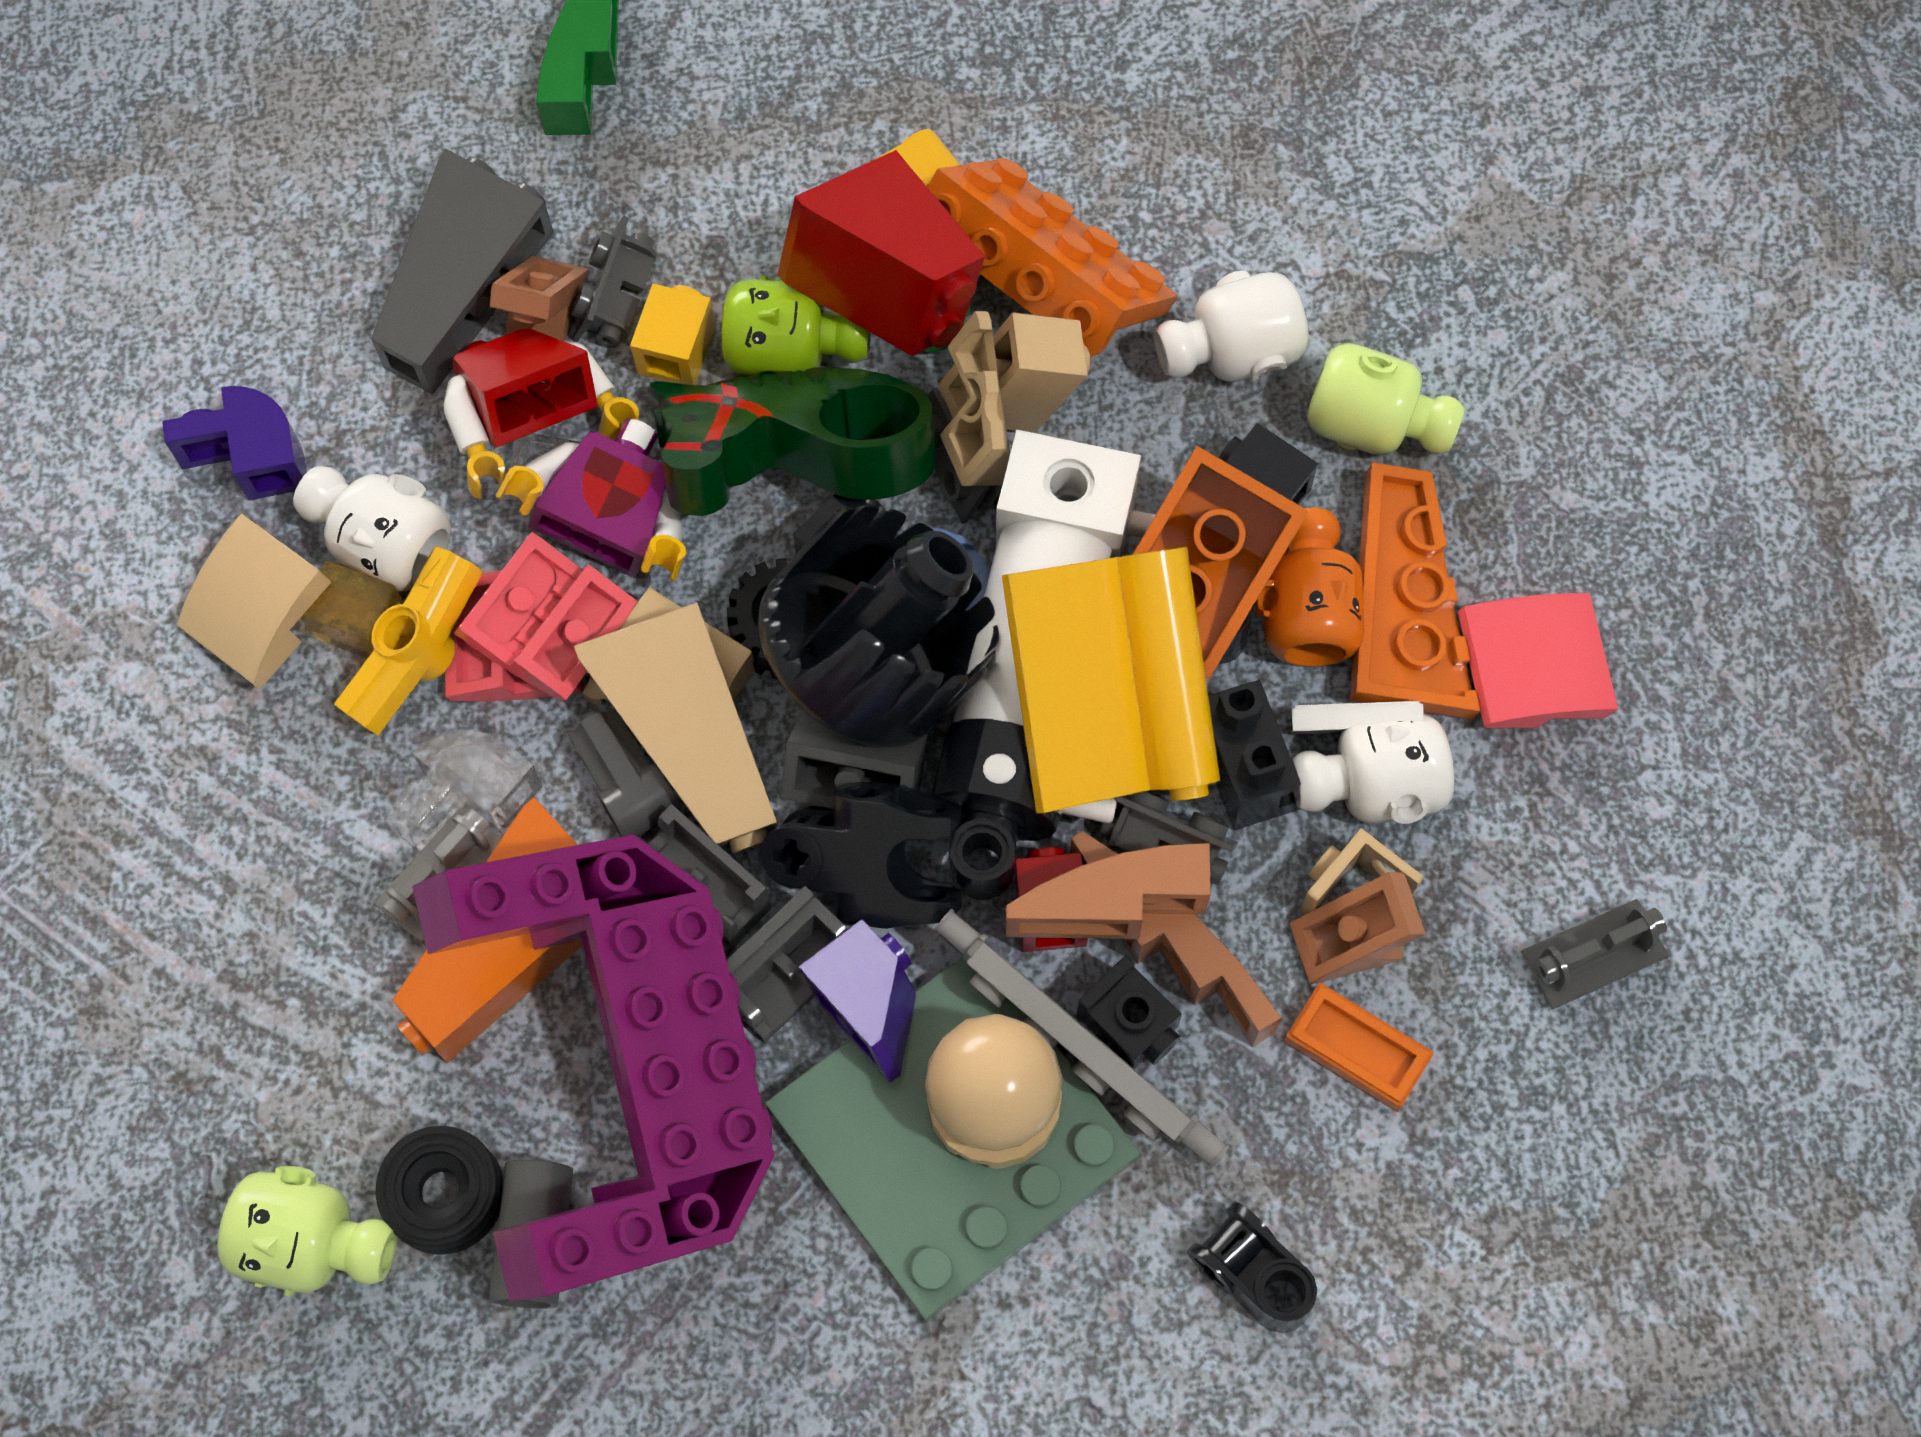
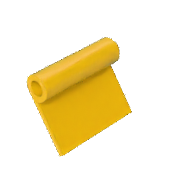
M1187 547L1001 575L1036 813H1047L1148 790H1169L1170 800L1172 801L1208 796V784L1220 781Z

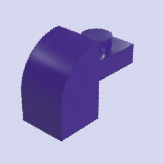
M242 386L221 387L224 409L215 411L196 409L185 413L182 417L162 421L165 443L182 470L231 460L233 476L249 501L295 492L300 480L307 473L301 443L283 410L271 397L253 388Z

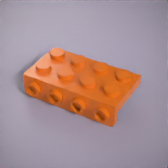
M998 158L997 160L971 162L970 164L938 168L927 187L985 255L980 274L1032 315L1080 320L1083 344L1088 348L1090 356L1101 354L1117 329L1167 315L1179 296L1163 284L1165 277L1157 269L1147 263L1131 260L1117 249L1119 243L1111 234L1098 227L1086 226L1072 215L1074 209L1066 200L1053 193L1040 191L1027 181L1028 173L1013 161Z

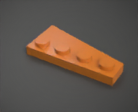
M1372 462L1365 472L1359 558L1363 582L1364 637L1352 659L1350 701L1362 703L1420 701V704H1423V712L1473 720L1480 712L1477 691L1471 690L1467 670L1470 657L1466 637L1460 635L1454 606L1458 601L1454 578L1448 576L1443 551L1447 543L1434 478L1430 471Z

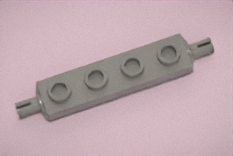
M950 909L937 924L934 931L938 932L964 955L963 959L976 971V974L969 982L999 1008L1008 998L1027 1015L1023 1022L1039 1031L1052 1049L1059 1042L1078 1058L1079 1061L1071 1070L1101 1096L1109 1087H1112L1126 1099L1130 1105L1123 1114L1147 1136L1154 1140L1163 1131L1173 1141L1177 1143L1183 1142L1207 1162L1211 1168L1224 1155L1229 1145L1222 1142L1206 1126L1198 1121L1200 1117L1197 1114L1193 1113L1189 1116L987 944L985 941L989 937L985 933L981 935L960 918L953 909Z

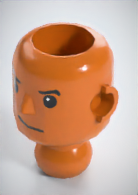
M1312 507L1305 508L1309 513L1288 546L1289 552L1285 553L1254 606L1256 614L1263 617L1265 642L1272 655L1282 662L1294 666L1324 667L1348 660L1358 651L1363 641V582L1361 567L1349 553L1334 549L1341 536L1340 523L1336 516L1329 510Z

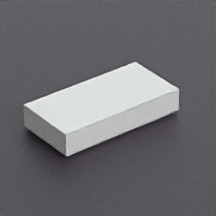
M1420 701L1295 705V708H1292L1294 735L1342 733L1343 730L1355 725L1381 722H1424L1423 704H1420Z

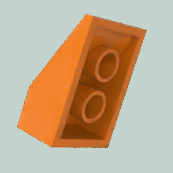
M1196 446L1133 554L1187 547L1205 676L1210 679L1309 511L1206 450Z

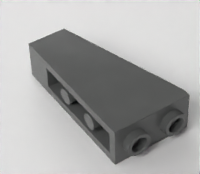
M445 149L437 162L371 337L385 369L432 395L435 393L453 369V357L457 353L464 351L473 342L497 308L490 307L492 283L532 255L536 256L554 233L546 201L535 189L524 183H517L515 186L498 177L493 169L476 157L465 159Z

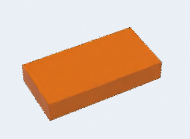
M1320 982L1283 1041L1396 1112H1399L1435 1053Z

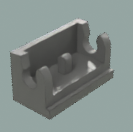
M671 804L659 816L658 826L660 831L648 845L709 888L713 906L719 912L723 922L722 944L724 952L728 955L772 909L767 888Z
M806 886L727 960L729 972L734 976L739 987L740 1001L738 1009L741 1020L764 1043L814 997L799 966L848 930Z

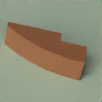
M1210 843L1165 845L1125 852L1079 866L1055 877L1006 905V937L1139 939L1143 913L1205 914L1211 895Z

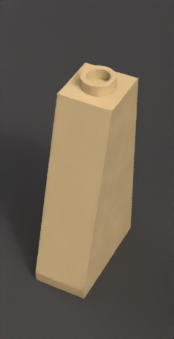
M693 603L575 645L577 657L708 836L720 847L730 844L733 854L761 845L767 836L766 830L778 826L777 820L698 603Z

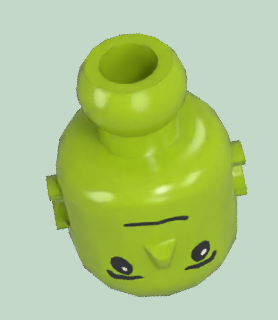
M760 275V280L747 279L734 283L727 292L722 318V351L725 364L729 369L740 375L770 371H805L806 369L820 367L823 354L837 355L843 361L849 363L862 362L869 356L871 339L869 331L833 311H826L825 306L784 284L782 280H774Z

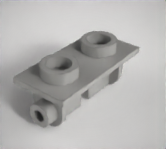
M460 807L374 902L375 906L423 944L425 939L412 886L445 870L485 863L501 838L489 829L490 824L473 809L467 812L464 808Z

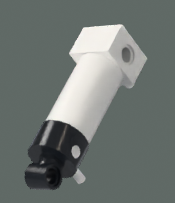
M1016 429L996 508V550L984 597H988L991 600L995 613L993 619L976 636L967 675L994 650H996V661L983 681L956 706L953 722L946 732L931 796L947 799L961 806V825L954 832L950 841V876L954 886L960 889L963 895L972 899L989 900L1000 896L1010 886L1014 877L1017 841H1038L1051 838L1057 831L1061 813L1107 824L1113 821L1117 804L1114 798L1047 813H1036L1001 575L1123 556L1128 535L1143 537L1156 515L1134 510L1141 455ZM997 625L999 642L986 654L993 635V626ZM988 849L994 852L1000 860L993 868L976 870L965 862V858L974 850Z

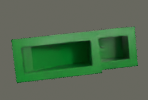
M567 0L562 7L550 34L539 74L536 105L545 135H591L593 85H616L619 0Z

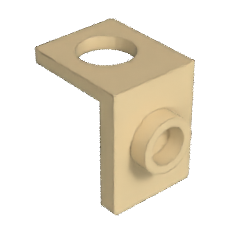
M1361 828L1342 851H1339L1332 845L1315 864L1309 873V877L1316 882L1307 892L1300 911L1303 914H1307L1321 907L1356 863L1376 878L1390 872L1381 862L1388 865L1395 872H1404L1412 896L1417 892L1424 876Z

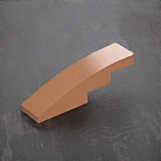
M1083 831L1071 837L1069 854L1081 853L1082 865L1118 855ZM1143 913L1139 939H1122L1137 964L1160 951L1194 1005L1217 992L1252 1047L1275 1034L1281 1020L1280 1015L1237 958L1195 914Z

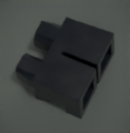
M1260 679L1209 695L1220 781L1215 783L1233 830L1235 831L1294 812L1296 800L1292 792L1300 787L1301 782Z

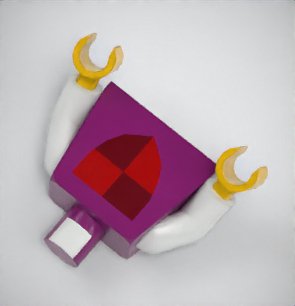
M626 419L615 440L598 432L590 431L580 444L565 442L532 460L525 467L514 466L509 469L495 496L501 499L504 495L509 494L519 498L523 503L519 513L524 516L528 515L534 506L528 528L633 578H636L640 567L642 572L648 574L651 565H659L669 570L671 573L669 580L676 581L686 556V547L682 543L680 513L669 504L663 464L649 457L658 438V434L651 426L636 419Z

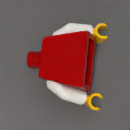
M520 329L488 342L482 340L474 341L464 351L457 353L452 361L456 376L448 381L443 404L444 414L460 453L469 455L470 459L467 463L468 490L477 499H481L479 477L484 475L492 476L498 481L499 487L505 478L504 461L498 454L486 451V447L489 444L497 448L598 406L603 412L598 432L612 440L616 439L621 429L619 424L623 425L626 419L639 420L637 405L624 397L614 398L612 392L615 390V387L584 345L577 342L562 341L533 329Z

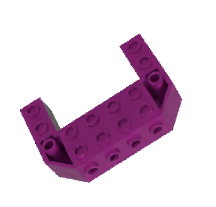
M634 834L449 869L413 885L412 888L428 954L528 933L531 935L534 950L582 940L638 1175L591 1188L593 1204L493 1231L509 1302L550 1296L733 1241L775 1155L771 1143L772 1121L767 1109L762 1105L754 1074L756 1068L755 1052L751 1043L745 1037L738 1009L740 1001L739 987L736 979L729 972L722 944L723 922L719 912L713 906L709 888Z

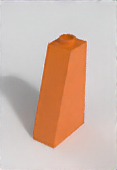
M533 797L523 806L486 862L578 844ZM528 933L428 954L426 949L392 999L406 1017L397 1025V1028L422 1056L433 1047L444 1061L448 1063L582 947V940L534 950L531 935Z

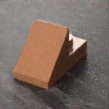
M532 255L493 282L490 307L508 311L506 335L520 329H533L556 339L566 341L574 319L570 315L571 309L583 282L587 283L589 268Z
M1388 872L1289 923L1309 984H1317L1397 962L1403 958L1401 946L1426 935L1404 872Z

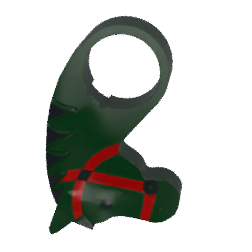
M815 367L805 371H770L744 375L705 386L662 381L650 383L652 396L660 402L653 409L659 447L663 448L661 457L670 506L681 514L704 516L717 512L728 503L730 488L750 481L767 468L782 469L839 496L860 500H875L898 496L917 488L931 476L936 466L933 412L929 397L918 387L887 374L862 369ZM887 436L874 440H857L865 437Z

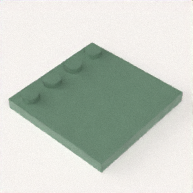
M963 957L915 991L916 999L901 1075L891 1083L886 1080L850 1039L765 1102L766 1108L925 1322H928L1139 1160L1141 1152L1090 1087L1071 1070L1073 1066L1057 1046L1053 1050L1057 1055L1063 1078L1061 1087L1062 1102L1059 1121L1051 1133L1050 1140L1045 1148L1024 1163L1001 1169L988 1168L986 1164L972 1163L962 1156L958 1155L957 1157L948 1151L933 1130L927 1105L925 1080L929 1058L941 1039L966 1019L1000 1014L1023 1022L1027 1017L1008 998L999 1008L980 993L969 982L976 974V971L966 963Z

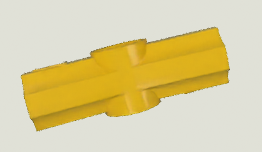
M435 546L404 603L388 608L375 622L371 638L374 650L334 702V705L379 736L418 682L436 679L452 663L455 654V643L450 633L483 571L453 552Z

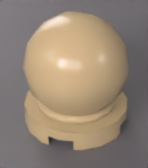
M1000 1014L966 1019L947 1033L929 1058L925 1089L933 1130L948 1151L957 1157L960 1155L972 1163L986 1164L988 1168L1001 1169L1024 1163L1045 1148L1050 1140L1051 1133L1059 1121L1062 1102L1061 1087L1063 1078L1055 1051L1041 1033L1032 1026L1018 1019Z

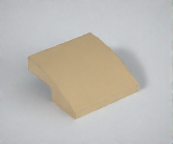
M241 513L224 533L199 571L185 600L177 626L260 690L300 645L301 641L290 629L331 584V581L319 569Z

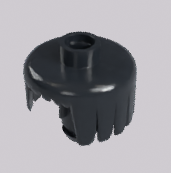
M861 505L855 509L841 508L820 527L766 588L760 602L758 616L761 645L773 673L786 692L807 714L827 729L851 741L874 747L908 745L924 737L983 681L996 661V650L989 654L967 675L976 636L993 619L995 613L994 606L988 597H983L973 607L966 610L981 591L982 584L973 572V563L968 552L950 535L934 531L926 524L916 523L895 538L906 520L904 513L890 509L873 520L879 511L877 506ZM997 625L993 626L990 646L985 655L999 642Z

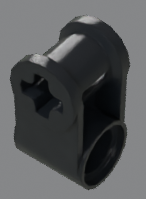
M1235 1201L1226 1209L1229 1217L1202 1245L1193 1243L1187 1250V1254L1209 1280L1221 1290L1231 1295L1260 1325L1278 1333L1295 1331L1306 1322L1316 1302L1317 1286L1315 1278L1309 1269L1275 1238L1269 1228L1254 1213ZM1241 1239V1241L1235 1246V1248L1227 1256H1224L1227 1253V1251L1238 1240ZM1280 1280L1289 1282L1296 1286L1300 1292L1302 1305L1294 1311H1278L1267 1301L1264 1292L1265 1288L1272 1282Z

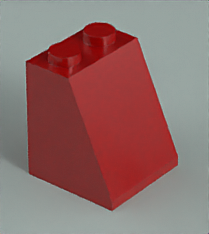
M897 150L794 197L777 275L784 284L905 353L914 356L932 346L941 348L950 344L965 325L964 320L971 298L977 290L976 283L985 255Z

